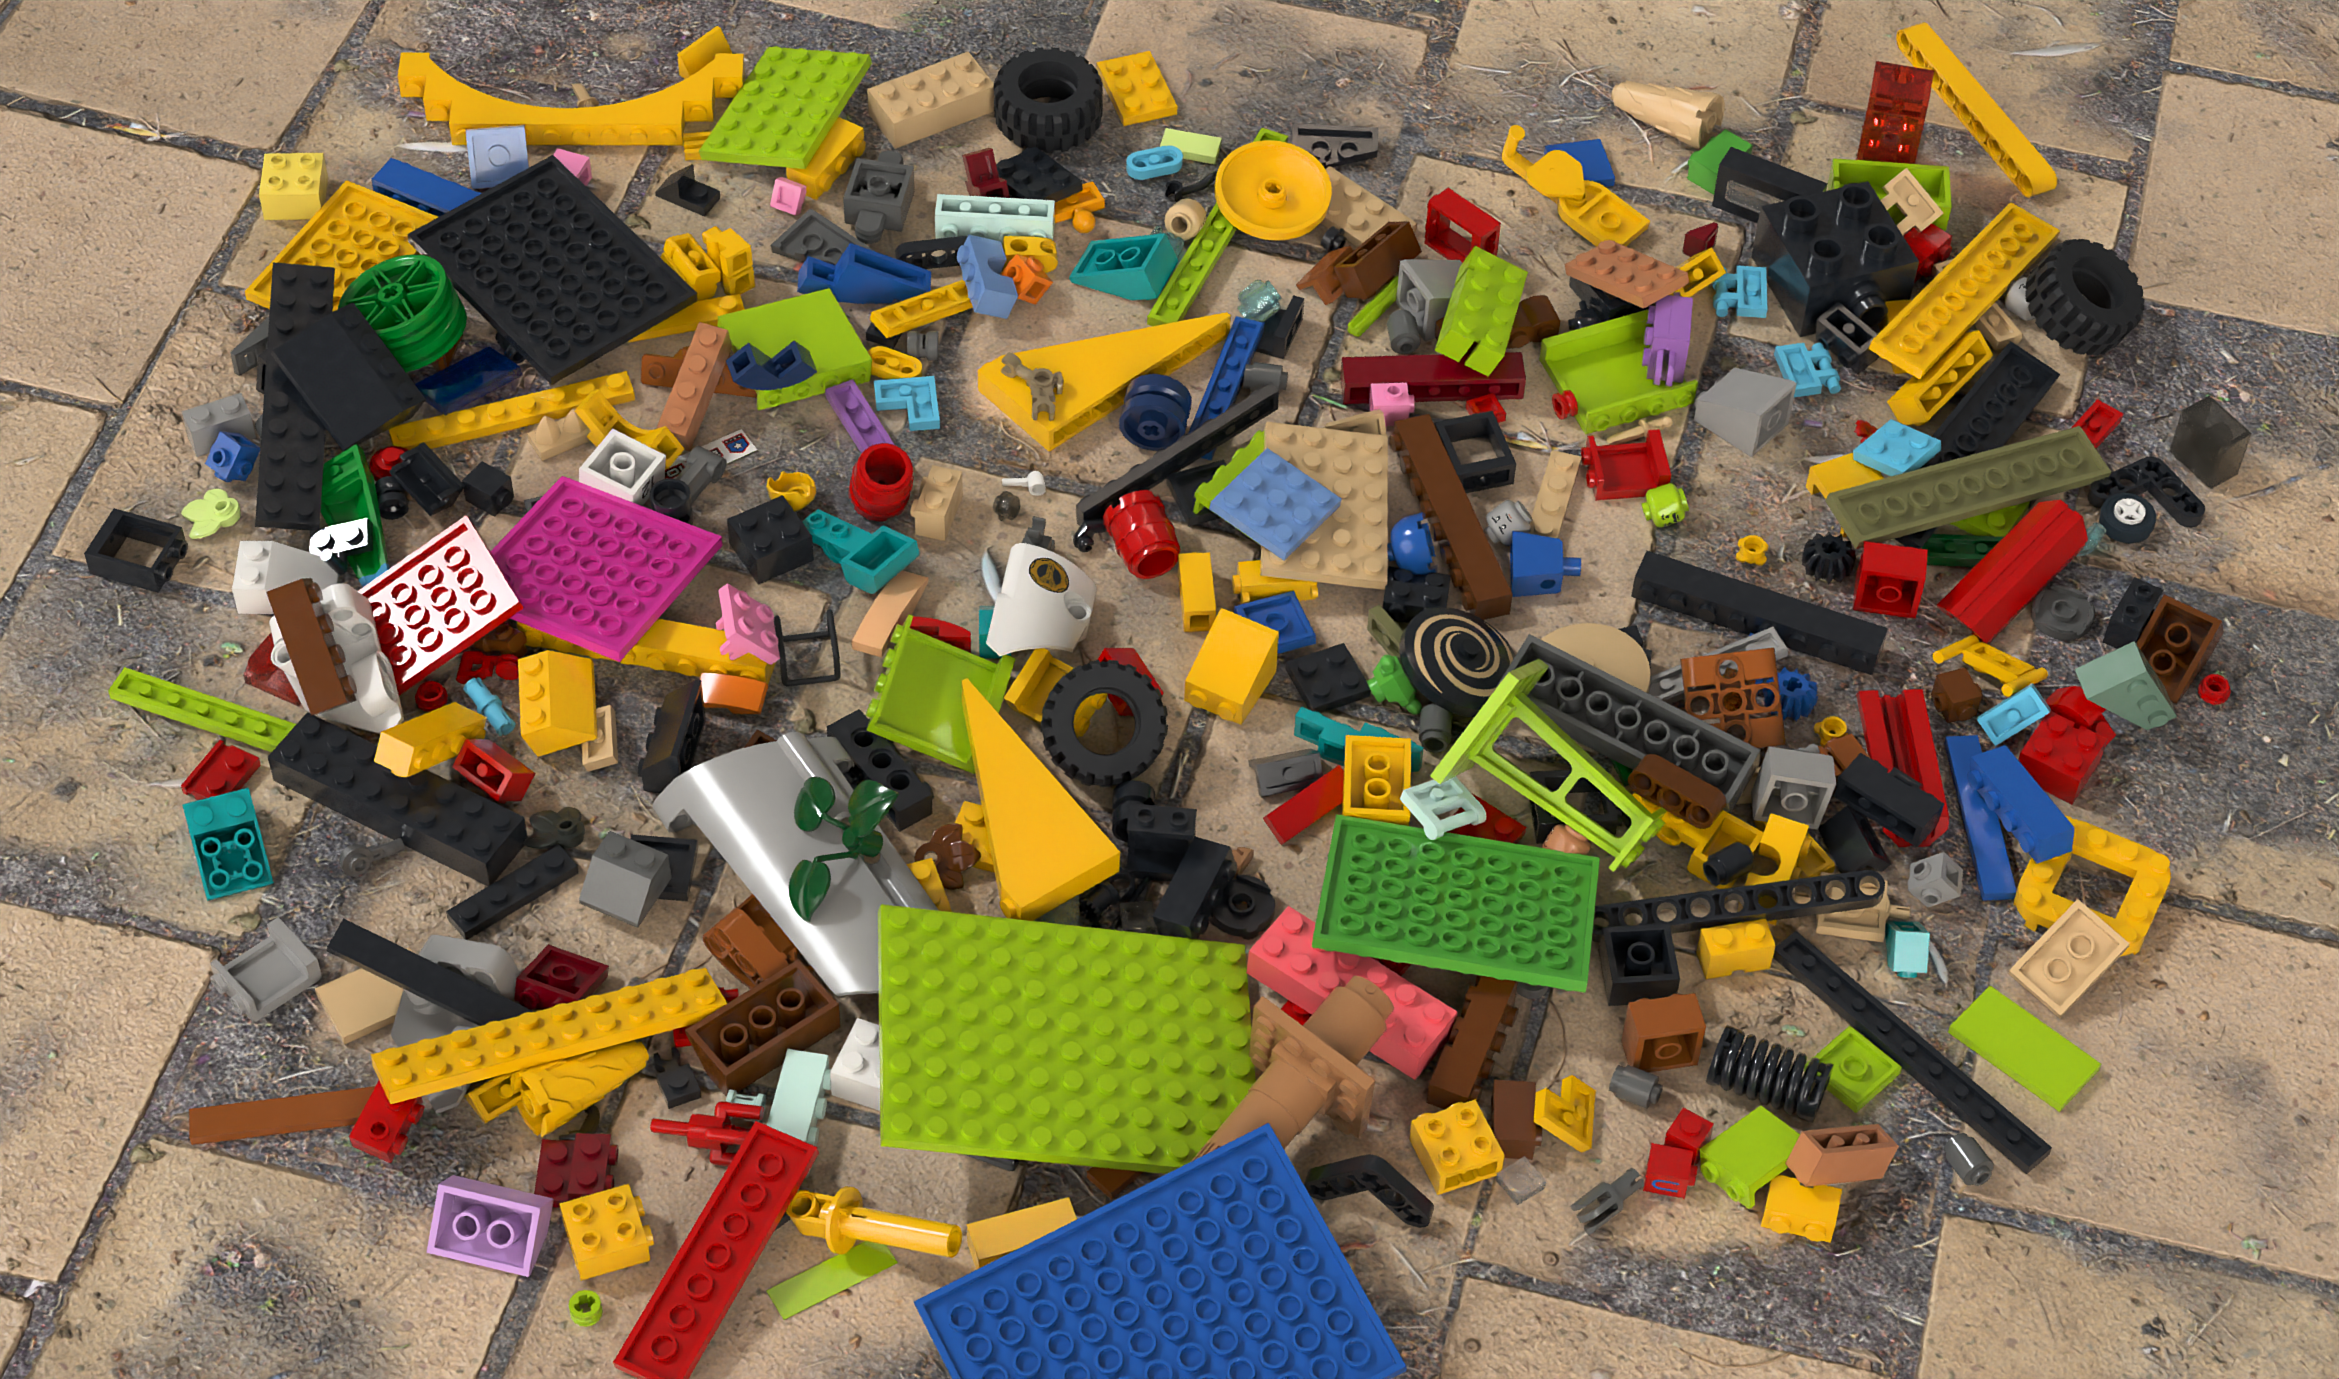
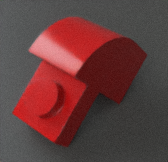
M2069 686L2056 689L2045 700L2052 712L2075 722L2074 728L2079 730L2083 726L2108 738L2106 746L2116 736L2102 714L2106 709L2087 700L2082 687Z

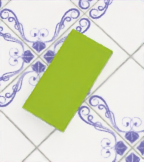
M1989 986L1950 1025L1948 1033L2058 1112L2097 1074L2102 1065L1992 986Z

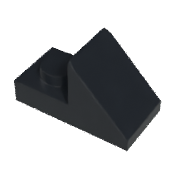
M691 164L671 174L656 190L655 196L705 217L720 200V190L696 181L694 165Z

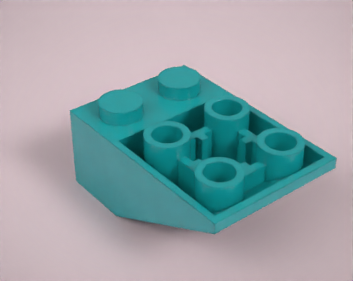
M249 788L182 804L207 901L274 884Z

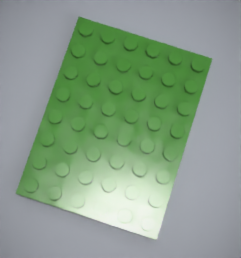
M1336 814L1312 947L1326 951L1355 954L1361 957L1391 960L1396 963L1403 962L1428 968L1457 971L1463 974H1475L1499 980H1511L1535 986L1541 985L1566 991L1586 993L1600 857L1564 853L1557 850L1444 832V835L1440 838L1430 840L1425 835L1423 828Z

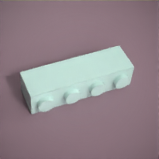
M787 1049L767 1126L817 1146L819 1128L816 1127L818 1119H824L827 1106V1099L824 1098L825 1090H831V1069H829L828 1055Z

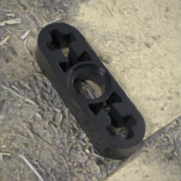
M968 236L904 242L896 248L895 256L900 261L923 269L960 266V263L957 261V252L959 247L964 245ZM943 250L946 252L942 256L936 257L931 255L934 251Z

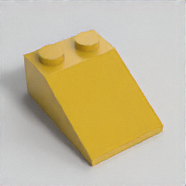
M1346 735L1342 815L1409 826L1410 810L1403 804L1400 797L1403 790L1411 788V739Z

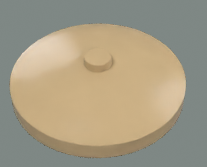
M1580 623L1559 628L1541 639L1649 694L1651 678L1647 656L1641 646L1623 631L1602 624Z

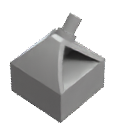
M1816 744L1798 749L1769 746L1751 791L1753 820L1768 822L1772 813L1808 825L1809 829L1818 830L1836 786L1833 756L1820 754V749Z

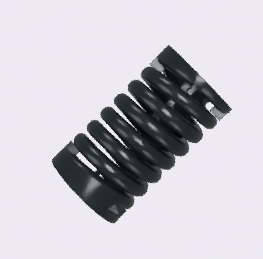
M1726 1025L1710 1064L1706 1083L1712 1086L1721 1084L1725 1091H1729L1734 1087L1736 1095L1742 1096L1746 1093L1748 1099L1752 1101L1759 1097L1761 1104L1768 1105L1771 1102L1772 1107L1776 1110H1780L1784 1106L1787 1114L1791 1115L1797 1111L1800 1119L1813 1123L1827 1089L1834 1064H1824L1815 1057L1810 1060L1803 1074L1807 1055L1802 1052L1798 1053L1791 1067L1794 1050L1786 1048L1777 1066L1782 1046L1774 1043L1765 1060L1769 1041L1764 1038L1759 1041L1752 1057L1757 1040L1753 1034L1747 1035L1739 1053L1745 1033L1743 1030ZM1814 1081H1815L1816 1084H1815V1086H1814V1088H1813V1090H1812V1092H1811V1094H1810L1811 1088H1812L1813 1083H1814Z

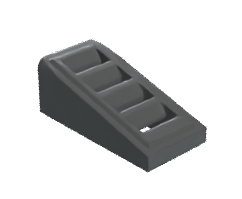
M269 317L230 352L234 373L238 376L258 366V355L267 348Z

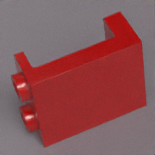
M1660 429L1648 430L1645 443L1596 446L1594 435L1587 436L1586 447L1581 448L1582 465H1587L1588 468L1586 472L1587 487L1593 489L1595 501L1646 497L1648 490L1670 483L1671 471Z

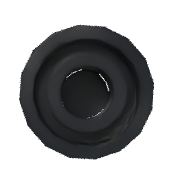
M393 476L379 479L375 483L380 516L388 520L403 517L409 510L408 501L405 496L406 490Z

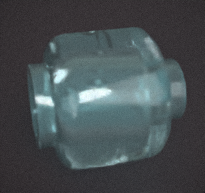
M1257 279L1238 294V300L1241 305L1237 309L1244 318L1264 323L1280 310L1279 301L1282 297L1269 280L1264 283L1262 280Z

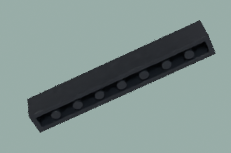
M1646 551L1637 570L1631 597L1643 602L1655 604L1674 612L1750 635V632L1756 634L1774 627L1787 648L1869 675H1873L1888 631L1886 627L1650 551Z

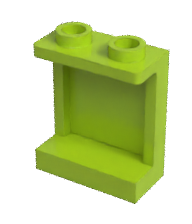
M1760 1105L1700 1148L1701 1173L1707 1181L1717 1184L1726 1191L1733 1201H1739L1746 1208L1750 1209L1755 1205V1192L1788 1168L1785 1163L1800 1134Z

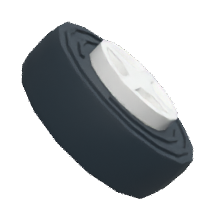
M2120 493L2107 498L2100 510L2099 523L2102 530L2110 538L2128 544L2139 543L2147 539L2154 530L2156 512L2146 499L2136 494Z

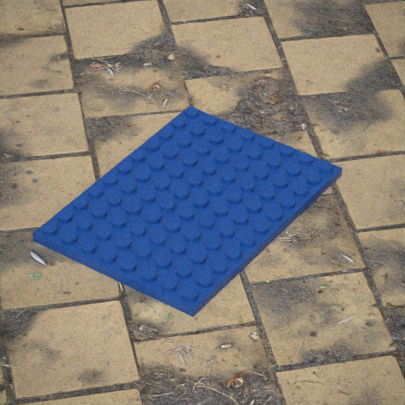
M1269 1123L914 1301V1305L952 1379H1392L1407 1371L1406 1364Z

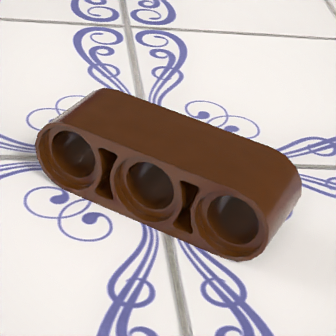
M1655 754L1644 756L1628 777L1629 786L1636 794L1659 807H1663L1671 814L1700 829L1709 828L1726 807V797L1718 788Z

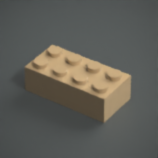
M969 51L867 89L868 114L895 149L994 112V83Z

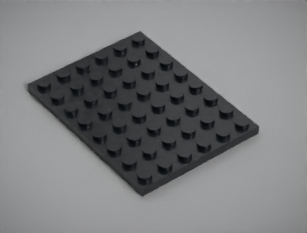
M554 155L407 234L408 242L421 255L437 260L443 266L453 287L551 385L697 302V292Z

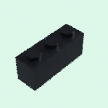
M1194 837L1152 916L1158 935L1198 939L1200 934L1203 935L1209 925V917L1214 907L1217 908L1223 898V890L1228 880L1231 881L1237 871V862L1234 859L1230 846Z

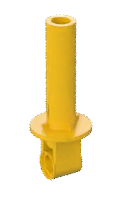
M850 1186L841 1188L835 1196L807 1190L797 1191L786 1210L801 1234L825 1238L828 1248L835 1254L842 1255L847 1253L858 1239L953 1258L957 1255L962 1242V1231L958 1225L864 1208L859 1190Z

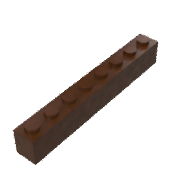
M1425 414L1394 421L1393 434L1390 435L1391 449L1394 453L1397 452L1400 457L1401 471L1404 475H1408L1411 493L1414 497H1418L1420 511L1425 514L1424 519H1428L1430 523L1431 537L1434 542L1438 541L1440 545L1441 558L1445 565L1448 564L1450 567L1451 580L1454 587H1459L1463 608L1482 620L1509 615L1513 596L1512 591L1430 415Z

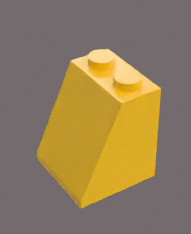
M1221 608L1185 680L1184 701L1196 708H1202L1219 715L1224 720H1230L1242 725L1276 673L1279 632Z

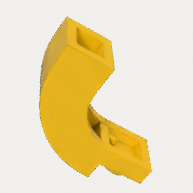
M599 389L591 391L575 410L577 415L591 430L587 438L596 447L612 429H615L666 455L665 470L670 468L685 449L666 426L645 430L626 421Z

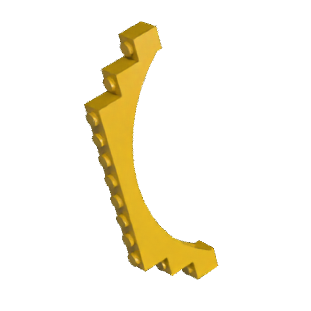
M401 52L398 81L401 97H423L426 121H449L452 145H467L466 129L525 125L527 145L683 146L685 122H714L715 98H734L745 82L744 54L715 53V59L701 70L664 90L617 104L583 108L538 107L490 96L457 81L444 72L431 60L430 53Z

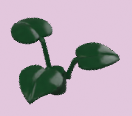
M817 776L810 777L805 781L804 787L801 788L795 803V823L801 830L812 832L820 826L824 819L826 822L844 830L842 842L849 851L816 856L813 863L809 860H802L795 867L789 882V898L793 909L804 921L810 922L813 913L824 900L830 887V870L822 862L845 858L856 860L859 854L873 858L880 853L883 846V836L874 829L899 796L896 791L873 780L861 782L854 789L849 799L848 810L851 814L848 818L849 826L827 814L835 802V791L830 782Z

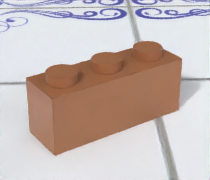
M1879 1124L1808 1130L1801 1132L1785 1164L1796 1175L1797 1180L1806 1187L1882 1179L1899 1146Z

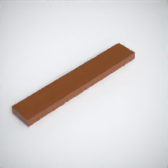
M375 1086L189 1109L191 1145L355 1125Z

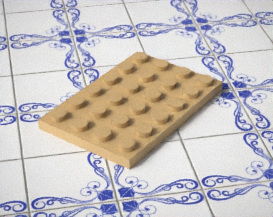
M1266 422L1264 428V450L1266 448L1270 449L1342 498L1340 507L1285 561L1261 545L1260 576L1385 590L1387 585L1388 436Z

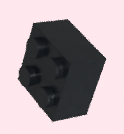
M783 495L727 519L729 544L758 585L814 561L812 535Z
M1669 923L1602 927L1598 952L1608 1006L1628 1005L1629 1002H1635L1642 998L1657 999L1678 993L1680 975Z

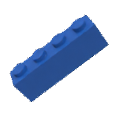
M390 158L371 179L373 191L438 217L482 194L394 158Z
M2006 745L1971 757L1970 771L1967 774L1970 786L1980 793L1987 807L1998 815L2002 820L2004 828L2008 832H2012L2025 853H2029L2038 864L2072 851L2075 827Z

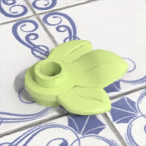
M222 489L208 490L204 495V499L190 502L181 512L184 518L194 522L189 534L191 539L210 536L220 526H232L241 516L238 501L229 497L227 492Z

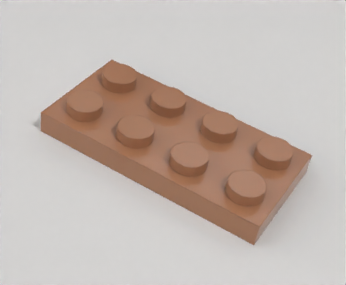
M1612 240L1603 241L1597 247L1577 255L1575 259L1564 264L1566 275L1643 309L1689 284L1687 272Z

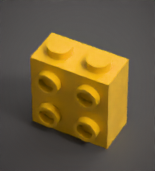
M1476 1099L1466 1103H1454L1447 1109L1433 1114L1424 1113L1411 1121L1409 1140L1437 1195L1502 1174L1505 1155Z
M629 1184L559 1203L563 1225L581 1281L650 1261L649 1246L654 1245L652 1232L649 1224L642 1226L640 1217L645 1216L643 1204L639 1195L633 1197Z

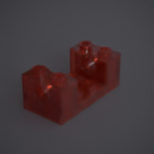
M1876 61L1856 160L1915 164L1928 109L1934 70Z

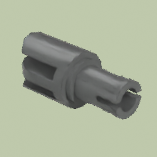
M1628 1169L1626 1173L1611 1184L1599 1183L1570 1205L1573 1211L1582 1209L1576 1216L1580 1223L1592 1220L1584 1226L1587 1234L1591 1235L1620 1213L1624 1207L1623 1201L1638 1189L1644 1187L1643 1178L1637 1182L1635 1181L1636 1178L1641 1176L1635 1169Z

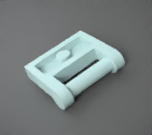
M1456 776L1442 784L1431 780L1405 789L1400 797L1403 804L1424 826L1425 835L1430 840L1440 838L1444 835V832L1470 823L1472 825L1483 823L1487 817L1484 807ZM1460 807L1465 810V812L1442 820L1437 817V815Z

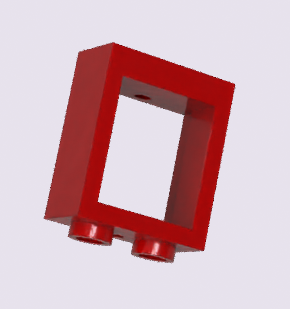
M1449 187L1429 200L1427 204L1428 211L1424 244L1447 260H1460L1462 263L1475 246L1497 256L1501 228L1499 221ZM1450 220L1472 234V241L1470 242L1450 228Z

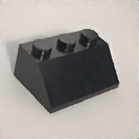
M695 679L665 696L662 707H657L654 717V726L656 727L654 733L649 732L647 736V754L645 758H640L637 773L638 777H642L644 791L661 793L676 777L691 769L706 722L702 680Z

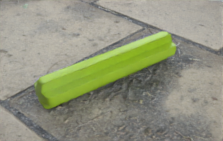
M1395 276L1348 323L1347 331L1349 334L1360 337L1396 301L1398 276Z

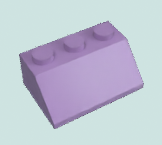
M452 1175L438 1184L427 1253L529 1277L548 1233L554 1199Z

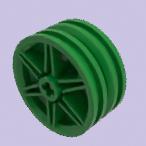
M425 255L398 256L371 267L348 286L338 305V309L350 303H354L405 372L422 368L447 353L460 339L467 323L466 309L453 288L443 266L437 260Z

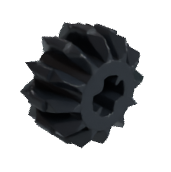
M1829 531L1825 536L1816 533L1815 537L1808 539L1802 554V565L1805 566L1806 575H1815V581L1825 579L1829 585L1832 579L1841 583L1845 576H1850V573L1853 571L1856 551L1852 549L1851 541H1843L1842 534L1834 537Z

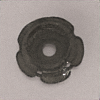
M1003 491L995 498L993 511L998 515L1000 521L1005 519L1014 520L1020 510L1019 497L1011 492Z

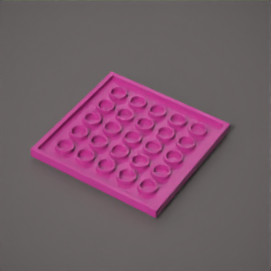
M561 476L491 550V553L524 606L522 610L510 617V619L620 662L722 547V536Z

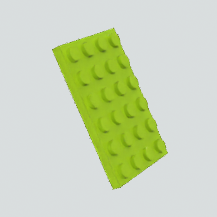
M777 46L768 47L744 82L743 87L740 88L700 148L701 159L805 169L872 64L870 54L806 50L803 48L792 49Z

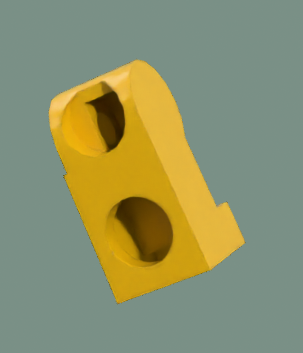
M1004 236L1003 250L1007 260L1002 271L1016 254L1027 258L1030 256L1035 257L1044 265L1042 270L1045 273H1049L1057 268V248L1053 240L1027 236Z

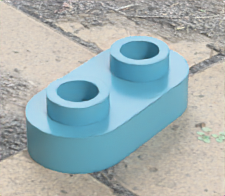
M1161 146L1137 151L1127 157L1126 171L1130 177L1137 180L1173 174L1182 168L1183 154L1180 149L1174 146Z

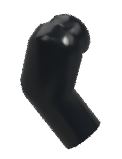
M1103 517L1086 519L1082 522L1073 536V544L1079 551L1089 552L1092 549V545H1094L1092 539L1094 534L1107 532L1103 524Z

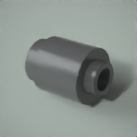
M1407 310L1393 312L1387 322L1392 350L1399 354L1414 352L1420 346L1416 318Z
M1254 362L1253 365L1246 364L1243 388L1250 389V392H1253L1272 383L1279 390L1280 394V390H1286L1288 372H1283L1282 365Z
M1435 703L1427 705L1421 710L1419 740L1426 751L1438 753L1447 748V745L1451 742L1452 712L1439 707Z
M1618 1065L1613 1073L1609 1091L1616 1093L1617 1098L1648 1109L1651 1103L1655 1105L1658 1103L1663 1085L1658 1084L1659 1076L1630 1065L1626 1067Z
M1965 1133L1957 1134L1948 1140L1944 1146L1946 1160L1966 1185L1976 1186L1987 1182L1992 1175L1994 1163L1973 1137H1968Z

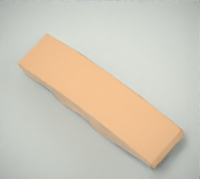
M902 570L884 586L865 615L852 639V649L883 657L896 625L900 624L903 626L907 616L913 614L928 584V577Z

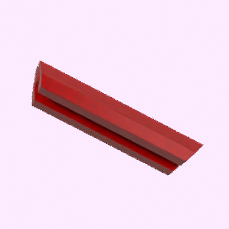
M2061 499L2039 502L1937 604V608L1951 619L1955 617L1962 625H1966L1972 632L1971 634L1977 636L1980 642L1989 644L2083 549L2088 541L2083 516L2077 511L2070 509L2069 505Z
M1923 689L1903 690L1902 694H1898L1897 697H1891L1890 695L1879 697L1878 690L1858 691L1856 697L1869 757L1887 768V773L1895 767L1922 783L1923 787L1921 790L1934 795L1939 801L1944 803L1939 823L1918 846L1929 847L1948 830L1949 813ZM1882 826L1883 832L1899 848L1914 846Z

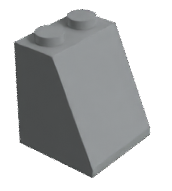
M1405 259L1400 261L1396 304L1401 310L1411 312L1416 318L1418 332L1424 341L1435 338L1436 321L1445 317L1451 294L1455 287L1457 274L1462 265L1460 260Z
M1734 367L1725 376L1721 375L1718 377L1714 385L1707 392L1703 391L1698 395L1694 403L1696 407L1694 421L1750 457H1753L1788 425L1797 383L1789 379Z

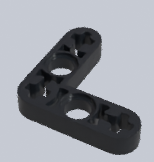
M2145 457L2112 472L2110 476L2092 482L2089 489L2088 501L2101 509L2107 498L2115 494L2130 493L2139 495L2148 491L2177 523L2189 528L2197 527L2201 523L2205 512L2203 502L2161 459L2156 457ZM2128 479L2135 485L2131 487L2125 486L2119 480ZM2163 489H2174L2178 495L2170 496Z
M1361 1155L1311 1168L1304 1182L1309 1195L1318 1200H1330L1368 1190L1403 1222L1418 1228L1429 1225L1434 1211L1433 1203L1386 1160L1376 1155Z

